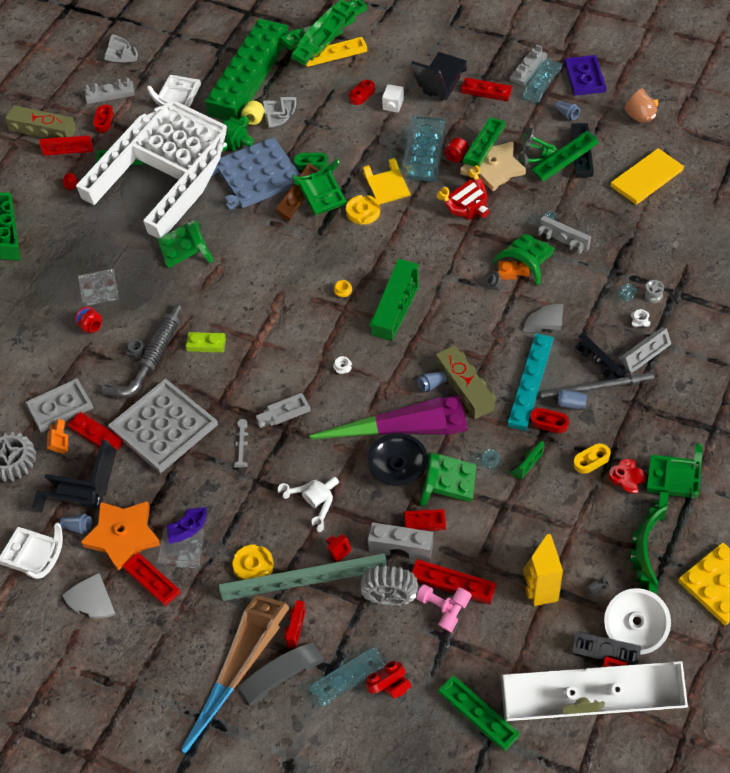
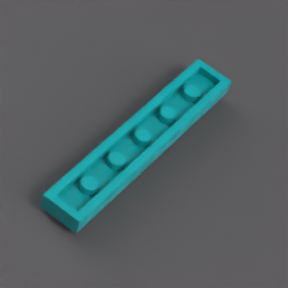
M535 333L507 427L527 431L554 337Z

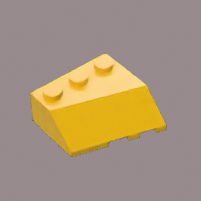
M547 534L523 568L527 582L526 594L528 599H532L534 606L559 601L563 570L551 534Z

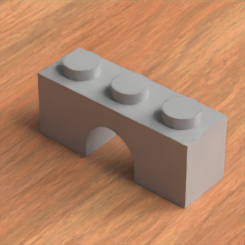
M372 522L368 538L369 552L376 554L385 553V555L389 556L390 550L401 549L409 554V559L430 562L433 549V532Z

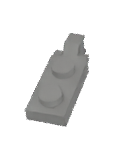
M303 393L267 406V409L263 411L264 413L256 415V420L259 427L262 428L269 424L270 426L279 424L311 410Z

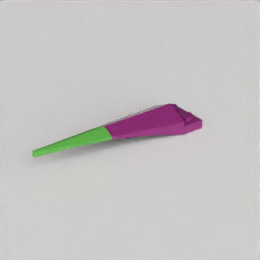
M460 395L443 399L438 397L311 434L309 437L314 440L393 433L450 435L468 431L461 398Z

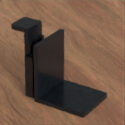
M438 52L430 66L412 61L411 67L418 86L423 88L424 94L430 97L439 95L441 101H447L461 77V72L467 71V60Z
M102 440L91 482L45 474L44 478L57 487L56 492L36 491L32 508L37 512H43L45 501L52 500L99 509L100 503L103 501L102 496L106 495L117 450L107 440Z

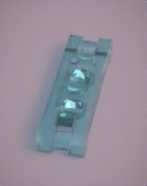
M546 58L526 87L523 98H530L534 102L539 103L557 73L561 71L562 63H555L551 59Z
M375 647L369 649L312 684L310 690L314 695L318 696L320 705L322 707L327 706L333 699L366 680L369 674L383 669L387 663L379 657L380 653ZM372 661L374 664L369 666L367 662ZM329 686L331 690L326 693L324 688Z

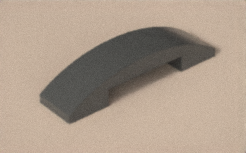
M314 643L300 646L279 656L256 671L239 686V690L251 706L269 695L268 691L302 670L309 671L324 662V658Z

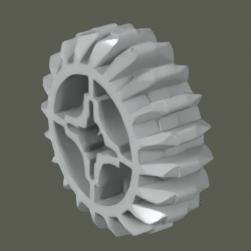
M12 432L10 435L4 433V436L0 437V480L2 479L5 483L8 479H11L13 482L16 477L21 479L23 473L28 474V469H33L32 463L36 462V451L33 443L27 436L23 437L21 433L16 435Z
M385 565L384 567L376 566V568H370L362 575L360 584L361 595L366 600L385 606L407 605L409 602L414 601L418 592L417 578L414 577L413 573H409V570H402V567H387Z

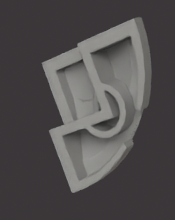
M112 34L104 60L121 63L137 61L138 53L135 47L132 50L127 40Z
M280 97L278 101L262 102L268 128H275L287 122L295 111L296 97Z
M551 304L541 307V309L532 313L527 318L523 331L542 333V329L561 331L564 304Z
M100 573L80 582L63 594L67 605L78 614L81 611L89 614L90 618H107L116 615Z

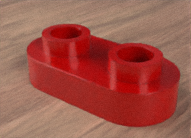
M368 79L361 81L349 93L350 103L353 105L363 104L375 92V83Z
M101 105L96 110L93 125L97 132H106L111 127L114 112L110 105Z
M536 408L531 412L530 422L536 428L555 433H563L569 428V418L564 413L544 408Z
M390 661L383 669L369 674L364 685L368 693H378L402 678L406 670L401 662Z

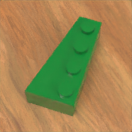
M0 192V259L21 261L11 193Z
M397 259L381 301L377 306L374 317L372 316L369 323L372 336L393 341L419 289V264Z

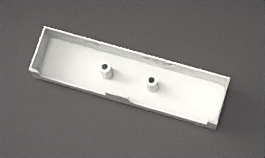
M682 661L500 675L505 721L688 707ZM581 697L588 698L591 703L594 700L605 702L604 708L597 712L562 713L565 706L576 704V700Z

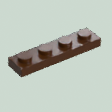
M308 163L299 177L307 176L320 170ZM294 183L275 210V213L288 222L305 200L299 186Z

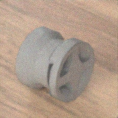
M658 280L647 282L644 293L645 300L650 303L660 302L664 291L663 283Z

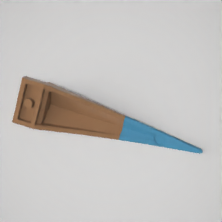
M255 595L244 610L219 677L182 747L184 753L189 750L280 628L278 624L289 610V606L285 602Z

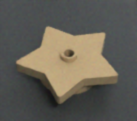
M513 142L493 146L480 166L478 176L479 178L481 177L483 183L492 191H495L499 185L506 183L510 178L526 174V168L513 157ZM468 164L463 165L460 169V174L469 176L468 170L470 168L474 173L476 172L474 166Z

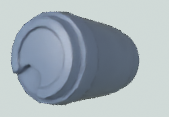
M562 389L558 393L557 406L578 410L585 409L587 394Z

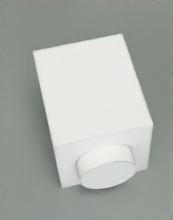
M387 85L382 97L383 110L399 113L404 100L403 87Z

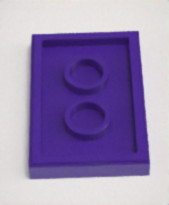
M596 55L564 58V65L574 96L606 92V85Z

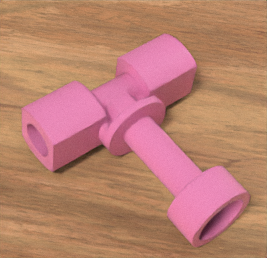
M422 585L417 593V600L425 604L430 601L441 607V612L444 614L438 625L452 633L459 620L456 617L461 607H466L472 595L458 587L453 598L449 597L445 600L433 594V588Z

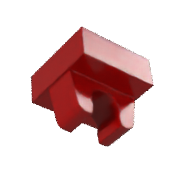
M343 534L338 537L331 535L325 540L329 544L327 548L334 562H340L352 551L348 538Z

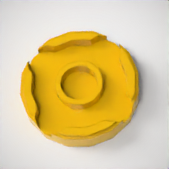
M355 196L347 202L346 215L350 221L356 224L372 223L380 215V203L372 196Z
M254 544L244 546L238 550L232 561L234 574L239 580L270 575L274 566L269 550Z

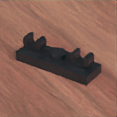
M582 332L578 336L583 342L578 343L575 348L580 351L585 347V351L582 353L584 357H588L592 351L595 354L593 358L599 364L604 362L607 366L603 367L600 373L605 375L607 372H610V376L607 377L608 380L615 379L616 373L621 378L626 374L585 333Z
M576 631L572 653L601 660L604 659V656L626 662L627 666L638 665L641 645Z

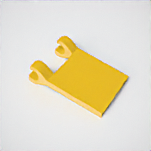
M395 158L389 159V169L391 171L373 175L369 165L363 167V175L375 199L380 204L410 196V191Z

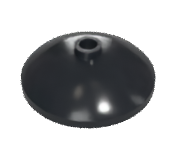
M393 433L379 438L371 446L367 459L369 470L377 480L387 485L402 486L410 484L421 477L427 467L428 457L424 445L418 439L408 434Z

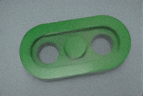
M320 152L299 153L294 157V165L297 169L304 170L308 163L320 170L328 166V157Z

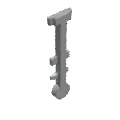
M240 419L237 423L240 432L236 433V436H240V441L236 442V446H239L238 462L234 463V467H247V463L243 462V448L248 446V441H244V436L248 435V433L244 432L248 423L247 420Z

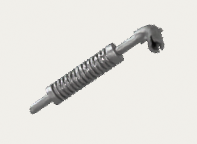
M177 302L172 313L166 314L138 363L140 371L135 380H132L128 386L104 383L102 394L122 399L132 397L140 390L145 375L154 371L180 323V320L177 318L182 310L179 302Z

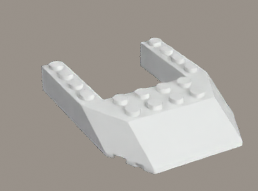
M174 100L166 103L164 106L155 108V111L148 115L143 114L139 116L76 185L81 199L95 205L136 159L178 179V182L143 220L148 234L158 239L166 235L203 193L221 158L227 131L226 125Z

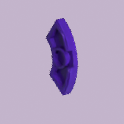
M206 507L187 509L181 520L167 525L169 544L183 541L196 534L205 524L207 518Z

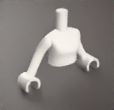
M333 477L325 484L312 480L303 486L289 488L288 484L283 483L278 486V493L285 491L283 498L287 499L290 497V494L302 492L304 499L313 508L324 502L319 516L312 519V526L320 524L317 526V531L321 532L324 530L323 520L333 499L330 489L336 486L339 481L336 477Z

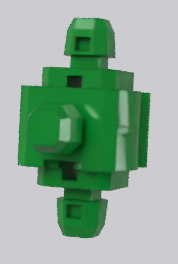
M242 116L239 119L230 117V120L222 122V124L227 126L222 152L226 149L235 151L236 148H241L243 145L252 146L254 140L248 135L246 129L249 124L248 117Z

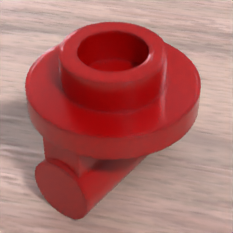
M67 173L63 178V184L67 190H73L80 182L73 173Z

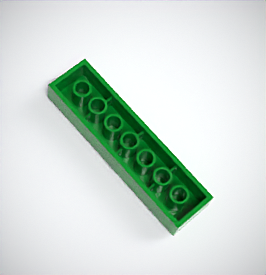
M264 19L257 20L206 99L207 116L221 120H230V117L239 119L241 117L242 109L247 102L252 101L285 48V45L281 42V37L288 34V25Z

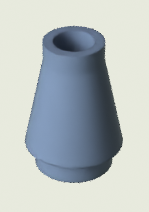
M558 101L555 105V110L559 111L568 120H576L580 114V108L576 104Z
M444 371L421 374L417 379L418 387L422 392H430L446 382L447 376Z
M86 514L62 517L60 520L61 529H67L80 534L89 533L92 529V518Z

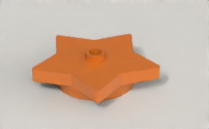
M103 502L100 503L99 523L81 541L83 547L104 552L108 555L116 569L120 570L123 567L122 565L137 552L140 553L142 550L159 546V539L147 526L150 510L149 502H143L125 509Z

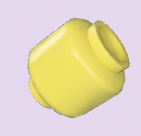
M249 101L242 109L241 117L246 116L249 118L248 125H257L264 116V107L257 101Z

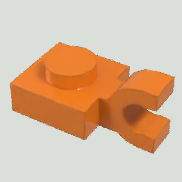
M499 261L498 273L501 280H516L517 275L529 276L530 270L525 263L521 262L517 265V261Z
M58 418L56 425L51 424L50 430L47 432V449L64 455L68 451V435L63 433L65 421Z

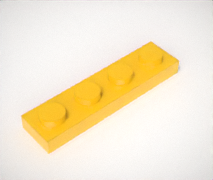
M363 37L328 45L320 56L317 55L312 61L309 60L306 67L367 52V45Z

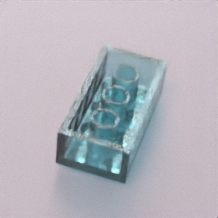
M412 116L403 160V179L437 182L446 134V119Z

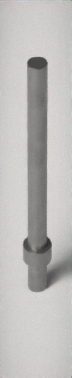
M654 373L629 374L628 377L541 391L540 398L557 397L562 389L586 392L627 384L638 385L640 382L654 380Z

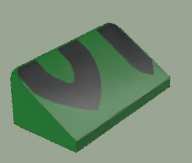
M540 441L531 445L509 473L520 480L523 479L543 455L544 442Z

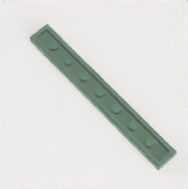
M384 553L219 584L222 601L364 575L365 571H368L370 568L387 566L386 556Z

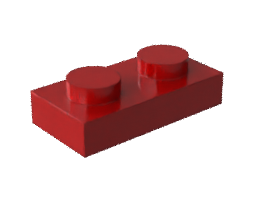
M296 600L295 607H291L289 613V620L291 622L284 631V639L287 641L288 648L291 649L297 648L306 614L304 601Z

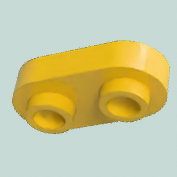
M604 444L591 446L575 456L574 469L582 474L595 470L609 461L610 449Z

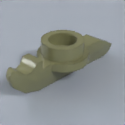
M581 697L576 700V704L565 706L562 713L597 712L604 708L605 702L594 700L591 703L588 698Z

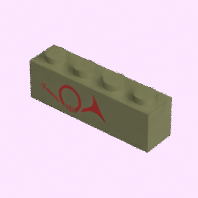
M13 105L5 118L9 131L42 138L72 137L76 131L73 117Z
M455 345L436 354V367L440 372H445L447 382L454 392L460 395L462 403L474 419L495 410L496 397L494 393L488 390L482 377L479 378L476 374L475 367L468 363L463 351H459Z

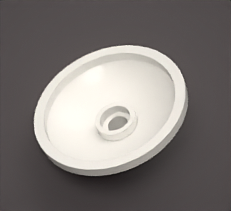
M634 588L619 593L611 600L605 612L604 623L609 638L641 645V655L653 652L665 642L670 632L671 618L666 604L659 596L645 589ZM634 617L641 618L639 625L633 623Z

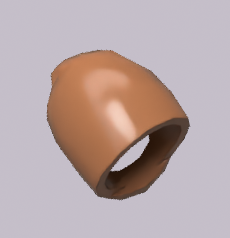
M640 88L628 100L624 110L628 116L639 123L650 122L655 118L658 111V100H653L646 94L643 88Z

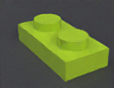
M189 332L186 349L192 352H224L226 335L225 333Z

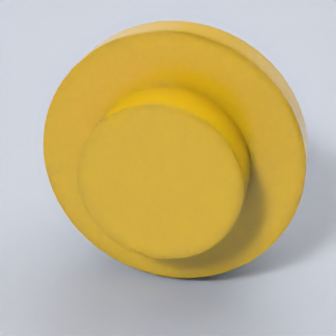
M340 280L334 286V293L339 297H347L352 292V286L346 280Z

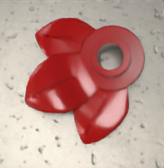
M623 459L618 463V466H613L609 470V480L615 485H621L626 492L633 494L638 493L637 484L644 483L648 479L647 474L642 469L636 468V462L632 459Z

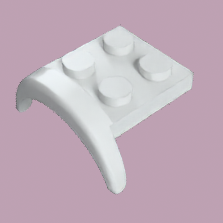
M170 75L159 95L155 93L151 86H148L147 89L151 98L159 106H164L166 103L174 100L190 107L201 86V82L198 79Z
M59 523L54 525V538L17 527L0 555V564L25 572L27 576L32 578H43L51 571L60 555L63 542L61 525Z

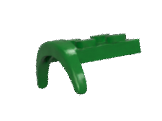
M335 159L330 165L316 173L302 177L292 175L294 183L300 187L314 216L346 205L347 201L332 175L339 166V159Z
M197 220L190 221L158 239L165 263L169 268L200 251L209 263L214 262L200 231L202 225Z
M523 234L498 253L492 263L495 265L503 257L516 258L530 268L535 277L536 285H539L541 283L539 266L553 255L555 248L549 246L546 242L534 239L531 235Z
M696 444L694 459L651 454L647 492L656 494L667 492L672 496L697 499L700 487L702 444Z
M428 452L426 478L419 505H426L431 492L471 502L474 494L476 464Z

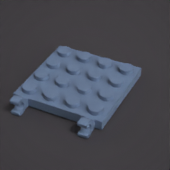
M274 137L221 157L212 174L213 176L216 173H220L233 195L225 197L229 210L239 205L244 208L290 190L294 184L292 175L300 176V173Z

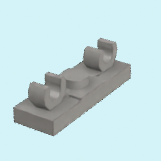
M536 45L535 49L533 48L510 76L511 82L521 86L527 84L547 58V53L542 52V46Z
M127 78V82L121 83V80L118 79V83L101 85L99 87L95 83V87L89 88L86 85V89H84L87 104L135 96L133 82L129 78Z
M543 216L541 218L538 229L539 236L545 233L547 240L554 237L556 240L570 245V250L576 247L578 248V254L589 250L591 236L549 217Z
M662 327L653 332L651 336L646 337L630 351H626V354L619 356L620 363L625 366L627 373H633L671 345L667 328Z

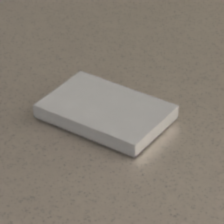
M78 378L25 402L41 433L50 429L51 424L56 425L58 418L67 421L74 418L79 412L84 413L93 409V405Z

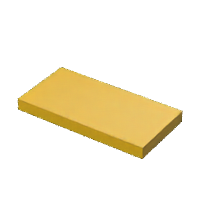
M658 148L613 180L611 187L637 205L682 172L684 166Z

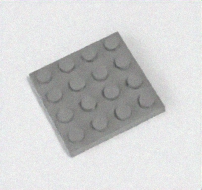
M165 378L112 421L108 427L109 430L117 434L125 444L161 474L218 425V422Z

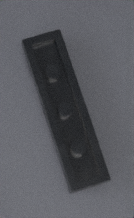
M571 123L572 141L587 130L589 131L588 123ZM591 149L574 160L576 177H593Z

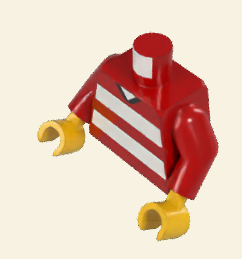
M477 165L474 166L476 173L471 168L468 170L469 177L474 178V180L470 179L450 194L449 189L443 187L437 193V198L445 201L444 204L452 215L464 217L468 220H471L476 215H480L482 218L488 216L490 212L486 208L488 194L481 177L479 178L478 176L480 168Z

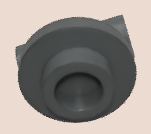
M497 271L487 273L485 285L488 288L500 290L504 287L500 274Z

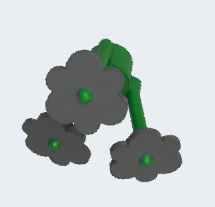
M528 126L523 131L521 142L524 147L520 152L518 160L524 167L528 166V163L543 162L557 152L555 145L548 144L534 137V129L531 126ZM531 140H533V141H535V142H537V143H539V144H541V145H543V146H539V145H536V144H532V143H531ZM529 147L539 149L540 156H543V158L528 159V156L524 153L525 149L529 150Z

